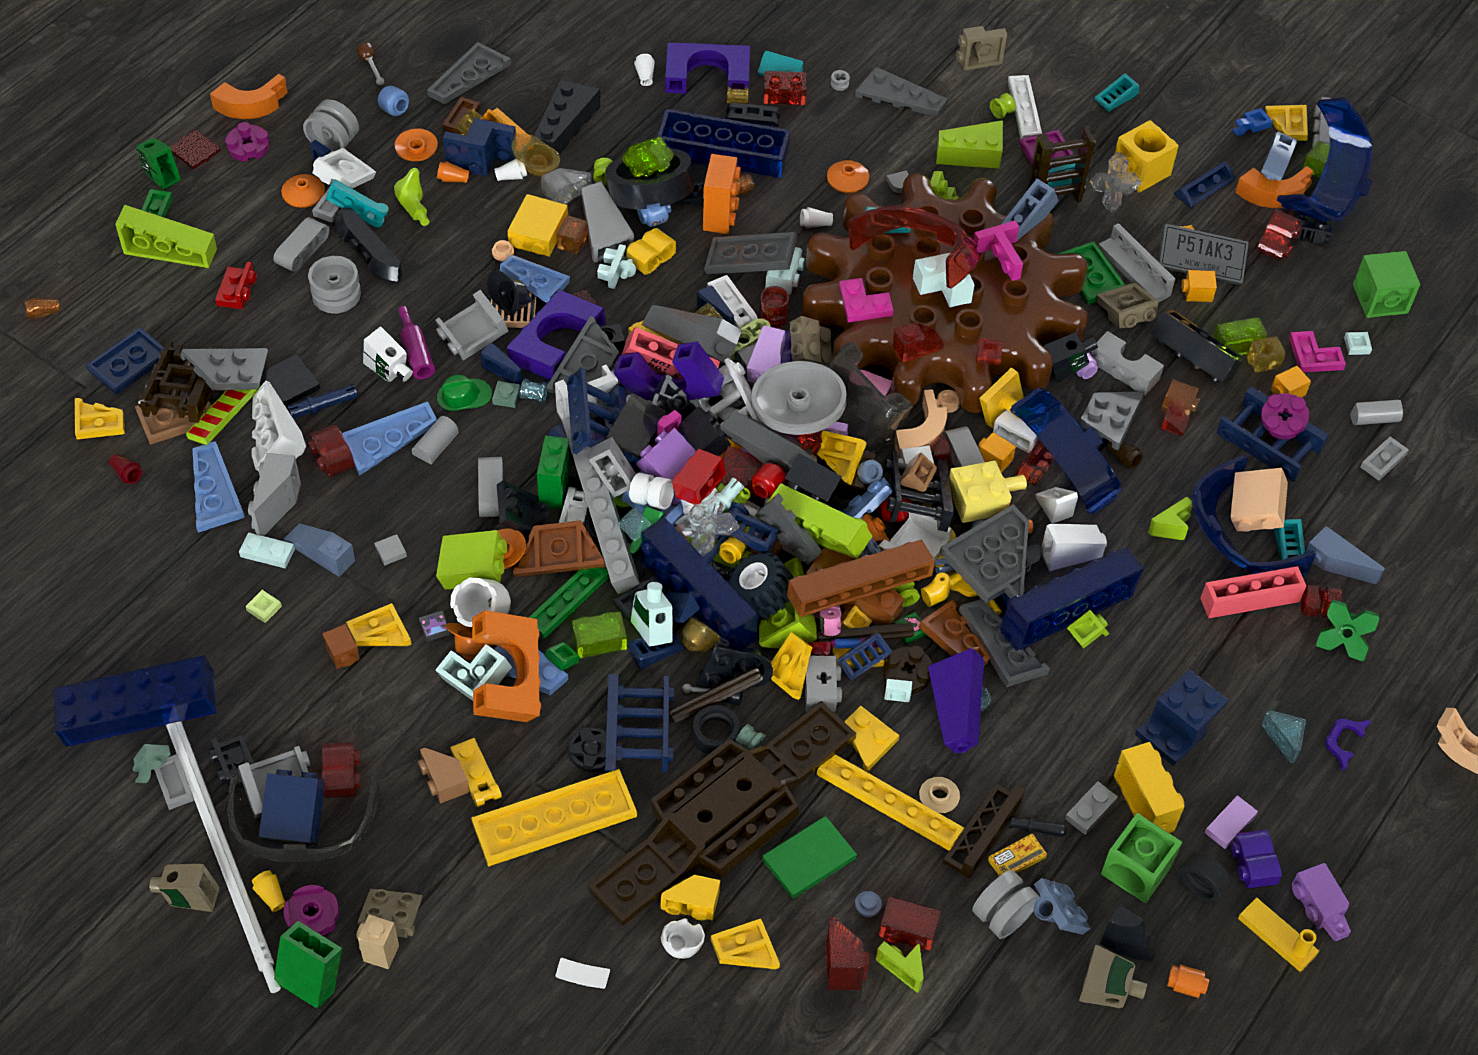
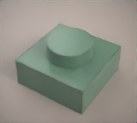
M498 381L492 398L493 405L515 408L521 391L520 384Z

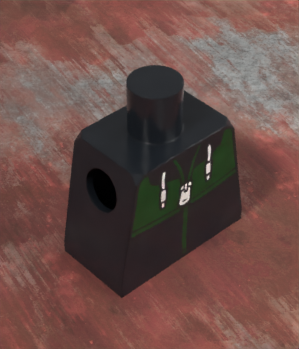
M1073 333L1043 346L1053 356L1052 374L1057 383L1089 364L1087 353L1098 348L1093 336L1080 341L1078 335Z

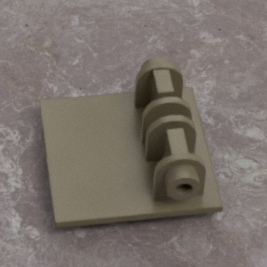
M370 889L358 924L365 923L368 915L394 922L398 937L408 938V936H414L415 925L413 924L423 895Z

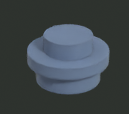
M864 891L856 897L855 908L863 917H873L881 910L882 902L876 893Z

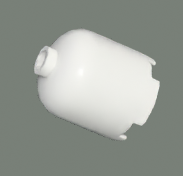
M471 577L455 587L451 595L450 605L454 609L457 621L465 626L472 627V617L484 610L508 614L511 599L507 589L499 582Z

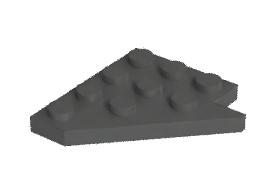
M1011 505L943 545L939 553L985 603L990 602L1005 592L1018 607L1021 606L1024 593L1029 520L1014 505Z

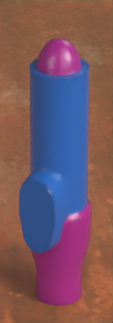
M866 638L835 639L831 641V646L835 647V649H852ZM875 641L871 643L874 648H879Z

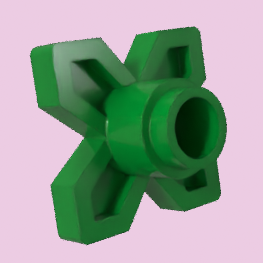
M1334 599L1331 600L1327 616L1334 626L1320 630L1316 646L1332 650L1344 643L1349 657L1364 661L1369 645L1362 635L1376 630L1379 614L1364 610L1354 615L1349 612L1346 603Z

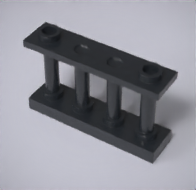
M892 450L890 459L886 458L884 463V472H887V482L892 489L887 503V511H890L891 521L896 522L899 511L934 517V520H937L938 530L947 532L954 513L947 461L937 460V470L927 488V491H931V494L900 487L901 476L899 473H903L908 464L898 463L897 451ZM902 498L932 504V507L903 502Z

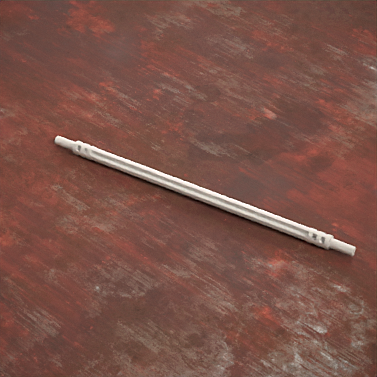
M159 686L155 691L162 706L161 714L258 969L263 971L270 992L276 993L281 987L274 980L275 971L273 967L275 963L176 706L171 703L166 687Z

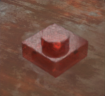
M979 339L977 363L1000 365L1002 341Z

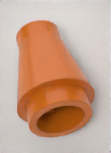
M448 161L445 163L440 162L437 179H441L442 182L467 183L470 170H465Z

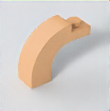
M933 389L924 390L922 408L925 422L916 428L896 430L894 447L897 451L898 459L901 458V451L904 448L930 446L932 453L941 443L946 426L947 408L940 407L939 399L935 398Z
M1446 708L1437 724V728L1442 735L1438 744L1452 760L1478 774V737L1468 730L1456 708Z

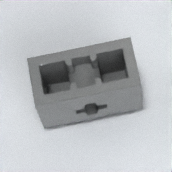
M610 437L591 447L589 461L613 498L630 490V484L636 473L614 439Z
M810 656L805 677L806 712L821 701L833 712H836L837 702L842 700V689L837 687V681L841 680V666H836V656Z

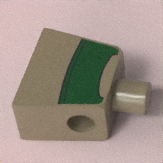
M169 864L164 867L162 877L153 876L149 884L150 891L161 893L171 906L213 912L220 889L204 864Z
M1095 945L1079 1001L1123 1008L1128 995L1140 999L1144 998L1147 983L1132 979L1135 970L1133 962L1101 946Z

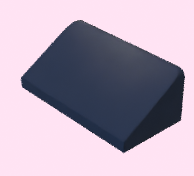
M668 592L665 595L672 605V622L683 623L700 609L690 593Z

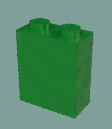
M545 436L537 471L539 503H547L549 509L563 510L571 473L569 438Z
M297 921L280 937L274 980L283 988L318 1009L335 991L342 948Z

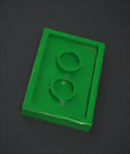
M1094 241L1058 253H1078L1087 261L1088 269L1082 291L1079 292L1087 305L1097 302V294L1125 286L1122 279Z
M825 816L764 854L762 860L792 899L855 860L857 854Z

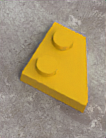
M75 398V435L77 439L125 434L123 410L113 407L108 408L99 403L90 405L83 403V400L80 398Z
M823 430L815 453L833 471L842 476L841 478L844 482L851 485L867 443L862 439Z
M392 603L346 622L347 628L357 646L412 645L411 639Z
M761 919L711 935V943L720 964L778 969L780 967L779 960Z

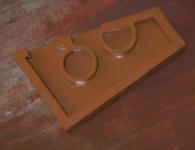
M953 599L920 622L919 628L950 656L973 648L983 657L984 666L988 664L990 660L989 654L977 636L971 634L967 627L968 622L964 616L960 617L956 611L957 605Z

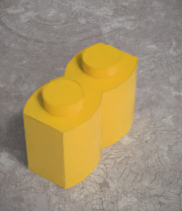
M658 228L647 231L642 239L631 243L627 247L626 260L628 258L632 259L636 269L645 275L650 274L661 263L668 261L676 253V241Z

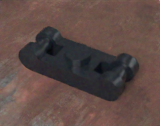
M729 103L727 105L725 124L728 126L742 124L767 127L769 130H777L779 127L778 119L780 118L781 110L778 107L743 103Z

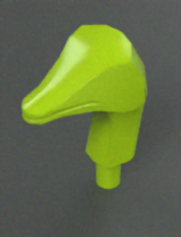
M412 168L404 178L395 184V196L413 220H419L421 225L426 226L429 224V219L427 218V209L420 203L423 193L420 185L419 170Z

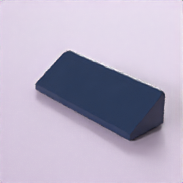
M1225 160L1178 189L1174 194L1191 208L1235 180L1236 177Z

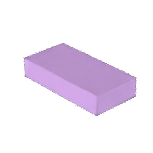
M1237 795L1206 828L1205 834L1226 849L1234 840L1236 834L1241 833L1256 817L1258 811Z

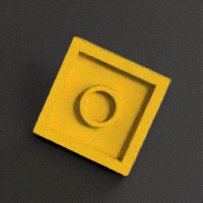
M1012 368L979 398L986 425L992 429L994 428L995 420L1005 410L1018 419L1022 418L1027 412V406L1017 401H1022L1024 396L1019 374Z

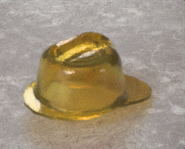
M521 134L515 137L512 142L514 155L524 163L526 170L532 175L547 176L560 163V156L557 151L533 135Z
M690 617V620L682 630V635L684 636L682 643L690 651L704 653L714 647L716 641L722 639L712 629Z

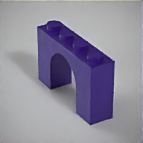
M668 42L665 93H686L689 72L698 66L712 65L722 69L727 74V95L748 96L750 46Z
M559 290L536 313L535 317L522 329L521 333L509 343L507 347L509 358L518 367L551 380L563 361L565 352L543 343L542 339L548 333L557 329L568 328L581 332L590 316L594 317L599 327L605 326L604 308Z
M699 342L679 344L672 363L683 378L672 379L679 389L683 390L688 400L719 396L724 376ZM639 352L619 355L613 372L632 398L643 408L647 407L655 388L663 377L651 369Z

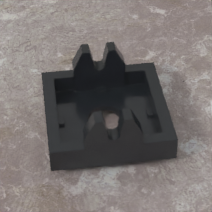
M504 480L496 485L501 525L515 531L518 530L522 534L529 536L533 526L543 524L549 517V512L545 511L549 506L544 502L539 503V496ZM514 506H516L517 511L522 515V517H518L514 514L512 509Z

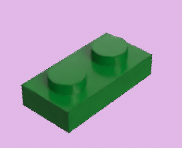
M150 189L141 210L165 218L173 199L172 193Z

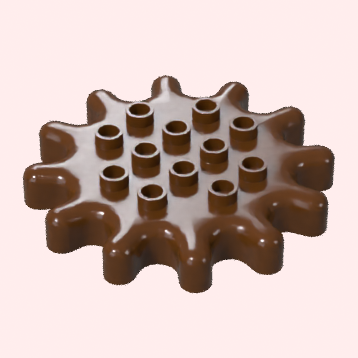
M913 173L908 175L903 182L900 205L892 207L881 206L863 193L850 194L844 203L842 224L843 228L851 236L840 237L827 233H817L808 240L806 254L807 269L832 281L816 283L807 287L803 293L802 316L818 320L819 326L838 325L845 329L835 339L833 346L832 366L838 373L851 375L855 370H860L871 364H879L893 372L890 397L895 404L901 407L915 405L926 386L933 383H944L955 389L959 402L966 411L979 413L983 411L979 398L993 386L992 377L1004 375L1012 368L1018 372L1020 383L1028 389H1044L1050 381L1053 356L1041 344L1051 343L1073 333H1076L1080 341H1083L1088 322L1087 312L1083 307L1066 302L1059 297L1078 294L1082 291L1088 269L1087 261L1078 253L1052 254L1043 249L1050 242L1054 224L1053 214L1050 212L1045 219L1017 242L1011 243L1023 262L1021 278L1012 281L1009 275L1003 271L1001 262L993 255L992 249L976 254L972 248L975 232L1001 225L1007 217L994 208L997 194L995 184L987 178H979L971 183L966 195L962 198L945 199L935 194L927 176L921 173ZM866 207L909 214L910 232L863 233L862 217ZM959 251L974 282L971 303L949 307L942 290L920 295L913 280L915 260ZM862 278L866 296L889 292L893 316L848 322L839 288V281Z

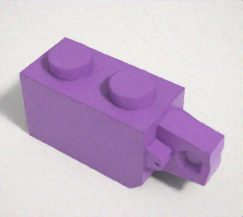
M1322 863L1297 873L1292 883V890L1295 897L1303 903L1308 919L1314 922L1317 929L1324 927L1334 941L1348 937L1351 930L1344 914L1348 909L1349 902L1327 865Z

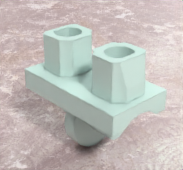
M619 244L617 250L606 248L604 263L611 264V266L600 264L597 275L599 279L608 281V288L615 289L619 277L626 279L635 275L636 266L633 264V260L629 258L626 260L624 256L626 245Z

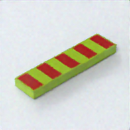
M258 389L226 390L203 414L199 423H195L187 431V438L208 445L252 398Z

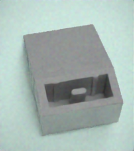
M266 453L264 462L260 463V478L254 484V500L250 501L248 506V514L252 516V529H255L256 535L265 536L297 502L301 481L296 458L293 455Z

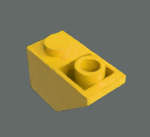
M693 875L662 893L661 909L672 915L685 914L692 916L696 920H713L720 893V880Z

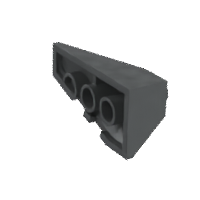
M657 305L651 306L641 324L676 344L698 341L709 357L720 361L718 368L726 365L724 360L730 358L742 332L741 329L721 318Z
M734 410L720 428L763 464L773 463L782 466L785 474H787L798 453L817 462L815 451L801 439L790 434L775 431L762 422Z

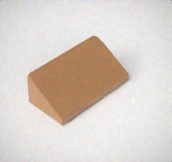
M920 452L908 463L900 478V485L924 492L927 490L937 467Z

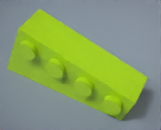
M124 205L115 224L123 253L127 255L209 268L217 250L214 234Z
M781 483L769 499L770 501L779 493L784 499L781 502L787 511L792 510L796 515L794 519L796 524L806 529L819 546L858 559L873 537L867 528V523L862 519L853 518Z

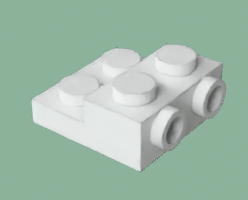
M344 148L317 158L313 164L314 170L312 172L328 185L336 179L350 188L357 187L373 179L376 171Z

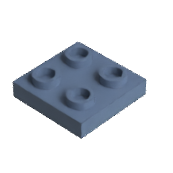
M1043 878L1034 884L1041 896L1034 904V913L1039 919L1057 923L1061 930L1082 935L1091 929L1087 923L1088 917L1086 913L1075 903L1073 899L1075 895L1068 885ZM1052 904V905H1053V911H1052V913L1049 915V914H1048V908H1049V906Z

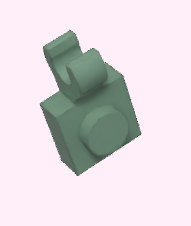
M143 745L133 759L135 764L133 772H139L135 780L136 783H147L151 776V770L159 769L170 755L168 745Z

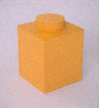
M1188 270L1187 277L1182 280L1181 286L1182 292H1185L1186 301L1213 302L1217 289L1215 271Z
M1295 366L1275 376L1271 391L1273 395L1287 393L1303 397L1307 394L1311 380L1298 366Z
M993 432L987 439L983 438L980 441L978 449L984 462L996 461L1002 473L1013 461L1016 446Z

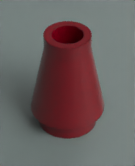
M115 454L110 458L109 465L113 467L122 482L134 484L142 477V470L138 463L119 454Z

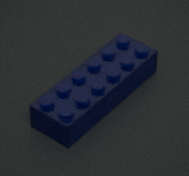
M666 109L656 138V148H673L684 151L691 157L692 163L709 165L711 154L737 157V167H741L743 172L781 178L789 151L791 130Z
M665 517L641 532V561L647 569H651L656 574L658 581L662 585H666L671 592L692 594L700 607L692 617L699 619L707 633H712L717 641L720 639L727 640L729 648L738 651L756 641L758 614Z
M1127 547L1119 551L1114 550L1102 559H1094L1088 565L1080 569L1075 568L1063 577H1055L1041 587L1036 586L1024 595H1016L1011 598L1003 616L1000 631L1013 648L1019 651L1069 627L1089 610L1095 615L1131 598L1144 567Z
M205 655L54 688L55 733L66 747L216 714L214 670Z

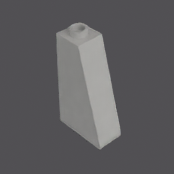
M602 182L581 188L582 206L593 262L604 260L606 248L617 250L619 244L626 245V252L627 247L634 242V233Z

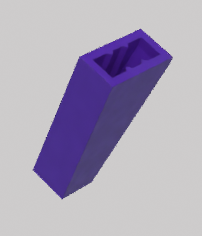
M973 648L928 666L944 745L955 753L966 752L971 747L978 745L984 659Z

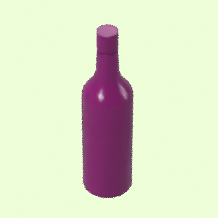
M401 306L398 309L403 324L400 338L410 368L413 371L412 374L416 379H427L434 374L435 367L423 332L419 326L412 323L407 307Z

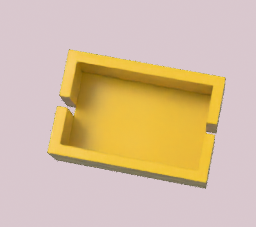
M1150 742L1122 750L1118 760L1119 764H1117L1113 776L1133 815L1135 816L1138 813L1166 832H1174L1184 809V800L1181 794L1177 793L1173 787L1170 773L1163 768L1159 752L1153 749Z

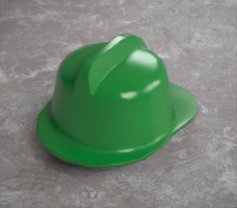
M453 375L446 379L437 394V401L443 409L448 411L478 408L490 401L492 389L483 380L469 379L464 375Z

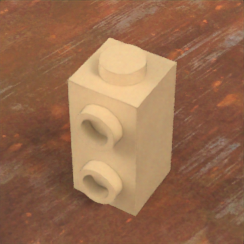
M368 915L366 922L360 924L356 934L363 961L389 969L399 947L394 922Z

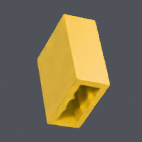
M527 194L508 229V242L517 249L550 257L568 222V205Z

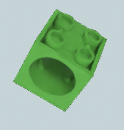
M1402 251L1364 255L1353 286L1366 318L1409 313L1420 287V282L1407 252Z
M1137 813L1109 850L1101 875L1146 904L1172 868L1182 841Z

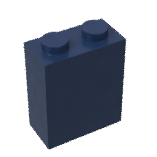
M276 769V774L267 773L259 837L318 843L326 780L317 779L318 773L302 772L301 777L292 776L291 770Z

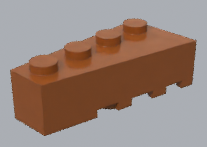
M824 547L808 569L806 575L819 569H827L842 562L856 559ZM889 589L839 606L847 609L856 605L872 620V623L878 626L891 625L902 614L904 598L894 589Z

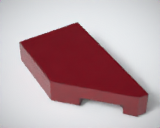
M806 642L812 647L810 656H830L831 642Z

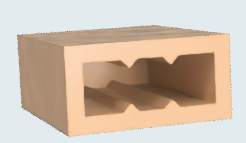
M1282 468L1235 473L1230 518L1237 532L1284 527L1288 481Z

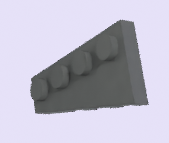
M982 599L960 606V614L964 616L971 632L977 636L989 654V661L1005 687L1048 675L1050 668L1045 663L1041 664L1035 658L1036 654L1029 647L1025 648L1018 641L1019 636L1013 630H1008L1002 624L1003 620Z

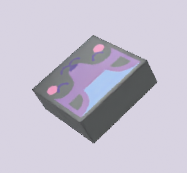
M443 611L419 618L426 642L450 635V631L445 628L447 622Z

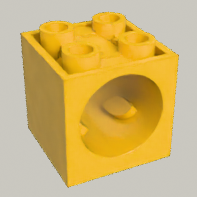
M1149 120L1118 137L1112 168L1140 193L1171 176L1179 145L1165 134L1160 127Z

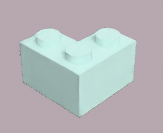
M959 251L915 260L913 280L920 295L942 290L949 307L971 303L974 282Z
M486 644L471 663L450 651L437 667L436 672L443 680L473 701L474 689L486 683L499 685L512 666L505 657Z

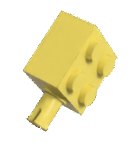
M996 461L952 468L949 475L952 500L962 523L991 518L1009 507L1012 498L1010 491L1024 490L1027 487L1026 478L1023 474L1004 478Z

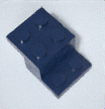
M474 118L466 136L451 132H445L443 136L445 162L448 161L465 170H470L469 173L487 176L494 159L510 162L518 157L516 126Z
M1188 669L1157 699L1153 714L1136 730L1135 736L1144 743L1150 742L1153 749L1157 750L1160 756L1175 766L1206 735L1211 720L1227 706L1229 700Z

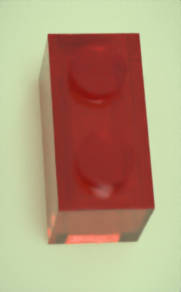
M888 897L879 936L892 943L901 942L908 944L912 948L920 944V950L926 949L930 951L941 911Z

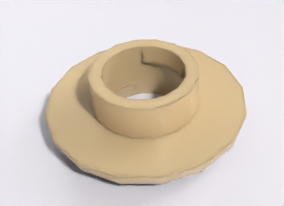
M933 777L926 780L919 791L922 804L938 813L952 811L960 800V792L956 784L944 777ZM942 790L947 796L945 798H937L933 795V792Z

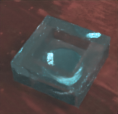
M634 507L618 522V525L635 542L652 526V523Z

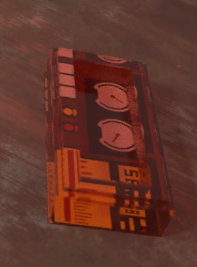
M1039 440L1016 470L1015 476L1023 474L1027 482L1036 486L1057 458L1059 450Z

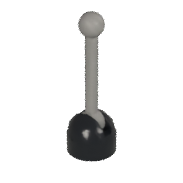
M684 684L682 687V691L686 694L690 692L704 693L710 690L692 687L690 684ZM743 690L725 700L732 705H741Z

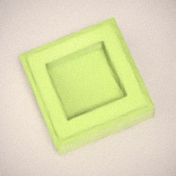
M261 590L246 605V610L266 623L282 605L279 600Z

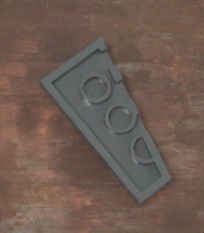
M477 42L427 89V94L442 104H446L510 66L511 58Z
M878 67L874 68L855 92V97L862 99L865 96L872 98V101L877 103L886 101L893 103V107L901 108L906 106L910 107L911 111L938 117L948 103L947 98Z

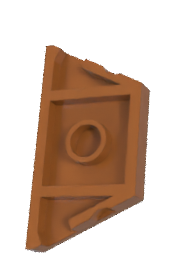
M579 520L533 526L529 535V541L526 544V550L518 567L514 568L513 575L515 577L600 568L606 567V564L584 524Z

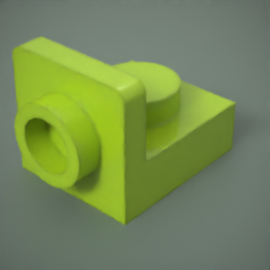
M1091 610L1067 627L1083 649L1100 635L1104 634L1105 637L1109 635L1105 628L1108 626V623L1100 614L1095 616Z

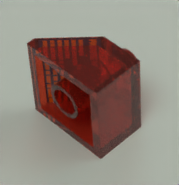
M829 917L826 935L828 990H860L862 980L867 979L869 954L863 950V941L838 919Z

